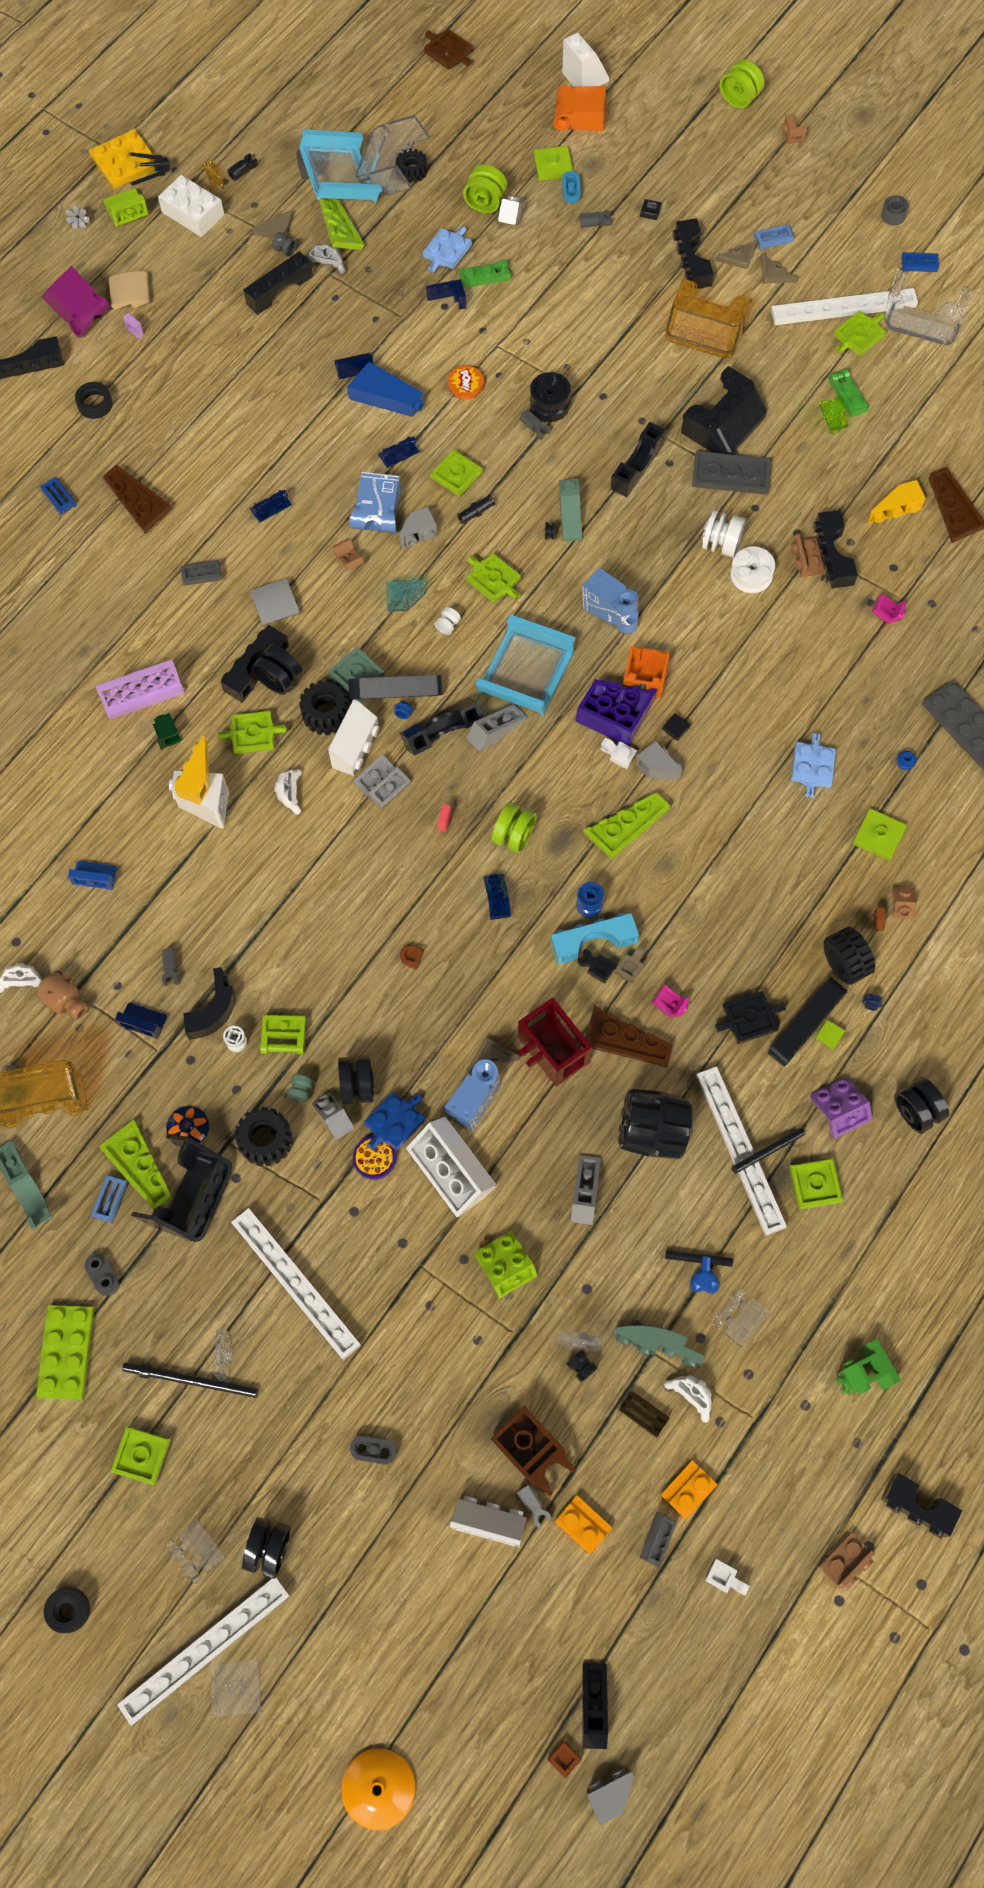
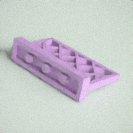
M172 659L95 686L109 720L185 694Z

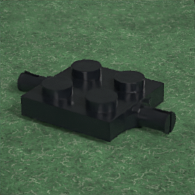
M763 991L723 1003L722 1008L726 1015V1021L715 1024V1029L717 1033L730 1029L737 1044H741L777 1032L778 1026L775 1021V1013L785 1011L786 1007L784 1002L771 1006L766 1000Z

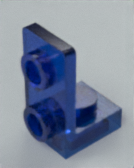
M461 279L426 286L427 301L453 296L454 303L458 304L459 310L466 309V295Z
M504 874L484 876L490 920L511 917L509 895Z

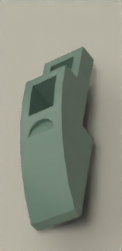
M640 1325L617 1327L613 1333V1336L617 1337V1342L625 1346L631 1344L637 1347V1351L645 1356L655 1355L657 1349L660 1348L662 1349V1354L670 1358L676 1356L683 1360L682 1363L693 1369L695 1366L700 1368L705 1358L704 1355L685 1347L688 1337L666 1329Z

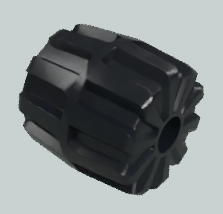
M630 1089L625 1096L624 1107L621 1111L622 1122L618 1130L620 1132L618 1137L619 1147L622 1150L648 1157L681 1159L687 1149L691 1133L693 1116L691 1101L660 1091Z

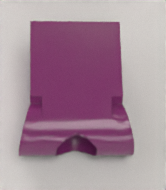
M72 266L41 296L69 323L71 330L79 338L90 329L93 319L101 317L110 308L109 302L100 295H97L94 289Z

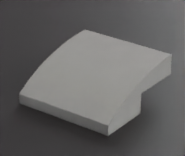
M287 579L250 590L262 626L300 613Z
M382 754L357 776L353 783L375 804L383 808L411 781Z

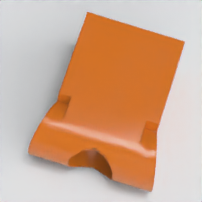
M561 85L557 88V107L554 112L553 121L555 129L561 131L571 127L574 130L604 131L606 86H575L571 88L567 85Z

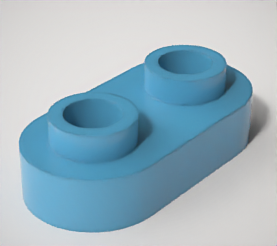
M568 171L562 176L563 199L567 203H577L581 196L580 176L574 171Z

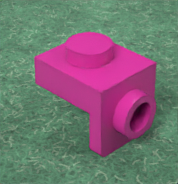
M881 594L877 596L872 613L888 624L902 619L907 603L902 601L896 604Z
M661 985L651 1003L667 1016L677 1017L685 1013L690 999L686 996L680 997L666 985Z

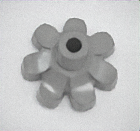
M74 205L73 210L68 209L66 211V214L69 216L66 218L67 223H73V229L77 230L79 225L82 229L86 228L89 217L85 215L86 210L84 208L80 210L78 205Z

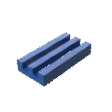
M902 252V271L938 272V253Z
M56 477L40 486L42 492L60 515L64 514L63 511L71 510V506H77L75 500ZM52 484H56L69 502L66 503ZM47 487H49V489L57 497L62 506H60L57 503V501L53 498L50 492L46 489Z

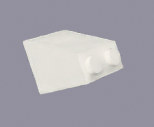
M579 33L563 39L562 73L573 87L600 86L609 82V77L597 54Z
M174 771L173 778L169 780V790L172 791L173 799L176 800L178 807L219 828H224L229 791L223 774L209 773V789L201 805L177 796L174 783L183 771Z

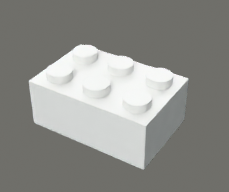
M180 175L158 196L162 213L200 237L224 216L221 199L183 175Z

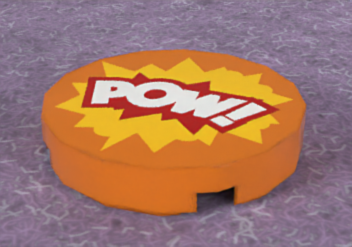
M468 365L459 366L449 374L448 389L455 397L464 400L472 399L483 391L484 376L477 368Z

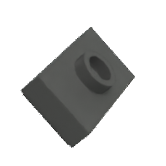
M219 560L181 566L184 586L222 580Z
M657 1512L639 1558L660 1568L677 1522Z

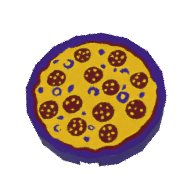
M375 1136L361 1140L353 1152V1164L357 1172L370 1180L386 1177V1175L392 1172L397 1161L395 1149L388 1144L381 1142L374 1151L368 1148L367 1143Z

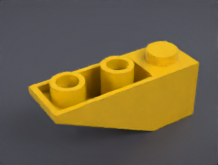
M915 480L898 485L871 510L868 524L880 523L885 519L898 518L903 514L916 513L921 510L926 498L918 481Z
M203 736L199 742L195 743L190 759L185 761L181 776L176 778L174 783L178 797L201 805L209 789L208 745Z

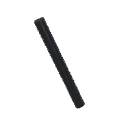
M802 1128L795 1130L731 1167L732 1171L735 1174L743 1171L805 1136V1131Z

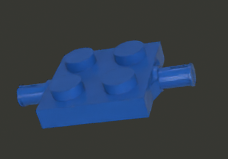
M392 1092L364 1121V1126L371 1130L375 1136L367 1143L369 1149L371 1148L374 1151L383 1142L397 1151L426 1121V1117L415 1109V1106L423 1100L418 1093L409 1101H406Z

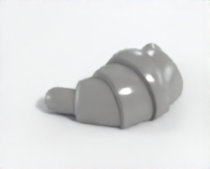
M329 243L316 244L307 255L311 264L318 262L324 265H332L338 269L340 274L346 272L339 250L332 247Z

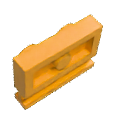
M692 1460L660 1496L686 1520L718 1484Z
M578 1496L572 1500L555 1521L589 1555L612 1529L605 1520Z

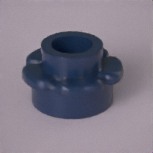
M865 994V998L862 1000V1003L868 1010L877 1011L878 1008L883 1006L881 1003L882 997L878 995Z

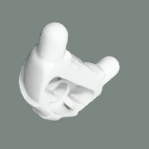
M291 769L279 774L274 790L278 800L287 808H290L294 814L298 815L301 813V809L297 805L296 783L302 772L300 769Z
M16 963L6 967L1 975L0 993L5 988H9V986L27 985L38 987L43 978L33 966Z
M689 1375L665 1381L664 1386L666 1389H674L675 1392H679L697 1408L702 1422L707 1423L709 1421L712 1393L706 1387L704 1380H699L695 1376Z

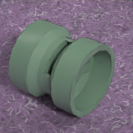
M293 1075L291 1080L293 1086L288 1089L287 1097L298 1102H308V1089L312 1088L314 1081L303 1075Z

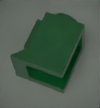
M170 713L159 715L154 719L153 727L158 736L157 741L161 750L181 742Z

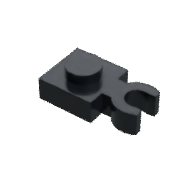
M584 949L583 954L588 959L582 960L578 958L577 963L582 967L588 966L587 973L605 984L616 969L617 964L600 954L594 958L589 950Z

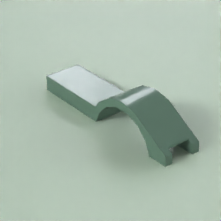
M9 1141L0 1146V1169L20 1201L31 1229L35 1230L37 1225L47 1219L49 1221L53 1219L49 1207L31 1177L15 1144Z

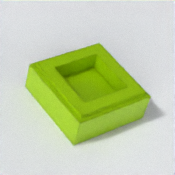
M826 1020L816 1040L834 1050L845 1030Z

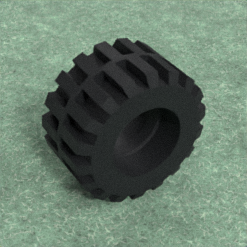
M322 680L317 681L318 684L312 683L310 688H305L304 694L300 696L301 701H299L303 721L310 731L314 732L316 730L319 735L322 733L330 735V732L336 734L350 707L349 695L342 685L339 686L335 681L331 683L330 680H326V682L322 683ZM324 703L335 705V708L329 712H319L316 710L319 705Z
M847 926L823 941L825 956L831 969L847 985H852L875 972L873 953L864 937L853 927Z
M262 1107V1110L259 1111L258 1108H254V1113H245L246 1118H241L239 1120L240 1126H236L235 1131L237 1135H235L237 1146L245 1159L247 1158L252 1164L255 1162L257 1166L261 1167L262 1164H265L266 1167L271 1166V1162L278 1164L280 1162L279 1158L285 1159L287 1156L286 1152H290L292 1148L290 1143H293V1137L289 1123L282 1113H277L276 1109L271 1108L268 1110L267 1107ZM263 1127L275 1129L276 1137L271 1144L259 1147L252 1143L253 1135L257 1130Z

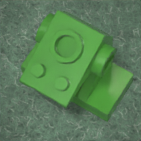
M878 1339L860 1348L859 1350L864 1359L857 1363L853 1359L842 1365L844 1370L838 1373L836 1378L837 1383H840L843 1387L841 1389L843 1394L847 1393L848 1396L856 1391L859 1395L871 1389L869 1384L876 1380L883 1391L901 1381ZM868 1364L874 1376L869 1378L863 1365Z

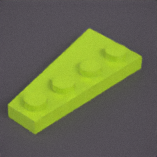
M320 198L319 202L332 247L362 250L365 244L339 199Z
M654 793L635 803L632 807L617 812L613 817L605 818L599 824L584 829L583 833L613 860L668 812L671 806L659 794Z
M134 1119L99 1146L100 1150L153 1211L172 1199Z

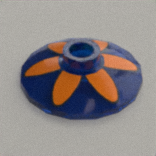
M193 1106L177 1109L171 1114L166 1124L167 1134L190 1137L200 1144L207 1137L210 1129L206 1114ZM185 1122H190L188 1128H183Z

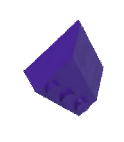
M595 679L577 708L575 722L629 746L648 714L657 689L650 688L649 691L639 689L640 686L632 685L631 688L620 686L616 682Z

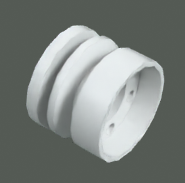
M714 509L704 529L702 549L708 550L710 543H713L711 552L714 553L718 546L721 545V554L734 558L740 544L746 518L733 515L728 523L726 522V513L723 512L720 520H718L719 510Z

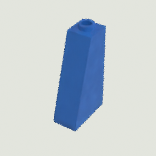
M368 362L347 386L350 400L413 417L424 406L423 392L371 362Z

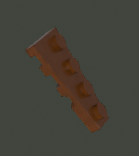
M115 465L103 476L106 484L145 534L171 510L170 504L118 465Z
M945 467L931 473L929 481L951 542L954 543L983 530L984 520L948 468Z
M594 1005L586 1035V1040L592 1046V1049L668 1067L672 1044L650 1033H645L638 1029L637 1026L631 1023L628 1024L618 1019L617 1016L611 1013L608 1014L601 1010L600 1007Z

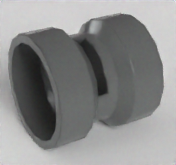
M278 232L272 241V248L279 252L282 251L283 255L287 257L292 256L297 247V241L290 237L287 238L282 232Z

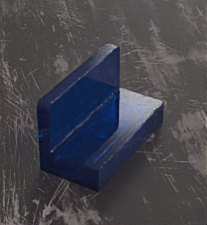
M366 353L334 360L338 378L344 379L357 376L368 362L373 364L372 355Z
M128 1003L124 1013L118 1012L115 1017V1021L119 1026L155 1039L159 1038L167 1020L165 1014L133 1003Z

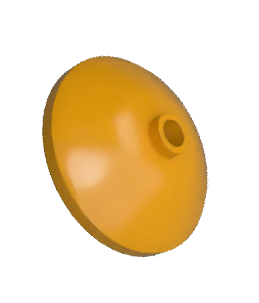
M385 1748L367 1750L358 1755L349 1764L344 1773L341 1794L345 1809L356 1823L367 1829L383 1830L393 1827L411 1809L416 1790L415 1778L407 1761L398 1753ZM375 1785H379L382 1788L380 1795L373 1793Z

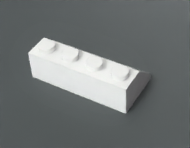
M446 1117L429 1122L406 1147L407 1151L456 1217L461 1216L483 1200L497 1186Z

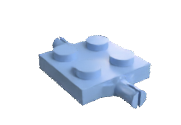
M460 226L455 233L441 228L424 249L423 257L432 261V264L428 267L430 272L434 273L439 266L454 269L472 246L471 239L463 237L467 231L464 226Z
M817 733L812 734L811 744L796 742L794 745L790 781L806 785L805 796H809V798L814 797L815 787L830 788L833 781L836 749L819 745L821 735Z

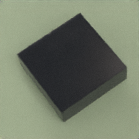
M644 199L640 217L657 220L662 203Z
M675 713L666 722L662 730L679 741L690 729L691 724Z

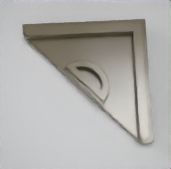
M289 210L252 229L253 235L274 238L278 232L286 235L293 216L292 211Z
M754 239L750 244L732 248L727 253L717 254L716 261L748 269L758 240Z
M761 253L763 284L797 282V275L790 274L786 271L785 267L767 258L765 253Z
M486 1037L466 1071L470 1074L474 1065L483 1059H488L496 1064V1066L518 1061L521 1056Z

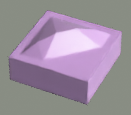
M129 313L123 316L129 332L138 339L144 336L138 320Z

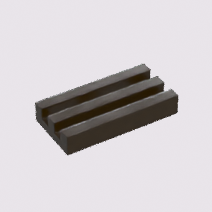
M633 1391L630 1392L618 1410L656 1438L670 1419ZM633 1398L634 1400H636L638 1403H640L645 1408L650 1410L652 1413L657 1415L663 1421L659 1422L658 1420H656L654 1417H652L647 1412H645L640 1407L631 1402V1399ZM627 1405L658 1427L657 1430H654L626 1410Z

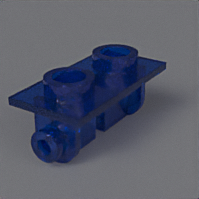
M408 436L407 439L399 442V444L382 449L378 456L384 465L389 468L420 451L415 445L416 439L414 436Z
M278 490L270 498L254 503L250 510L260 523L290 507L292 504L287 498V492L285 490Z

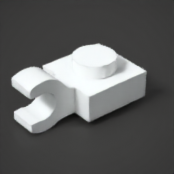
M604 738L601 743L600 750L611 755L610 761L625 769L629 768L637 754L636 749L622 742H619L616 746L613 741Z
M718 1559L715 1560L705 1582L726 1594L731 1587L745 1596L750 1587L735 1578L737 1570Z

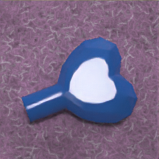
M702 1256L701 1269L690 1280V1288L694 1292L706 1291L707 1293L714 1294L719 1289V1281L710 1270L711 1257Z

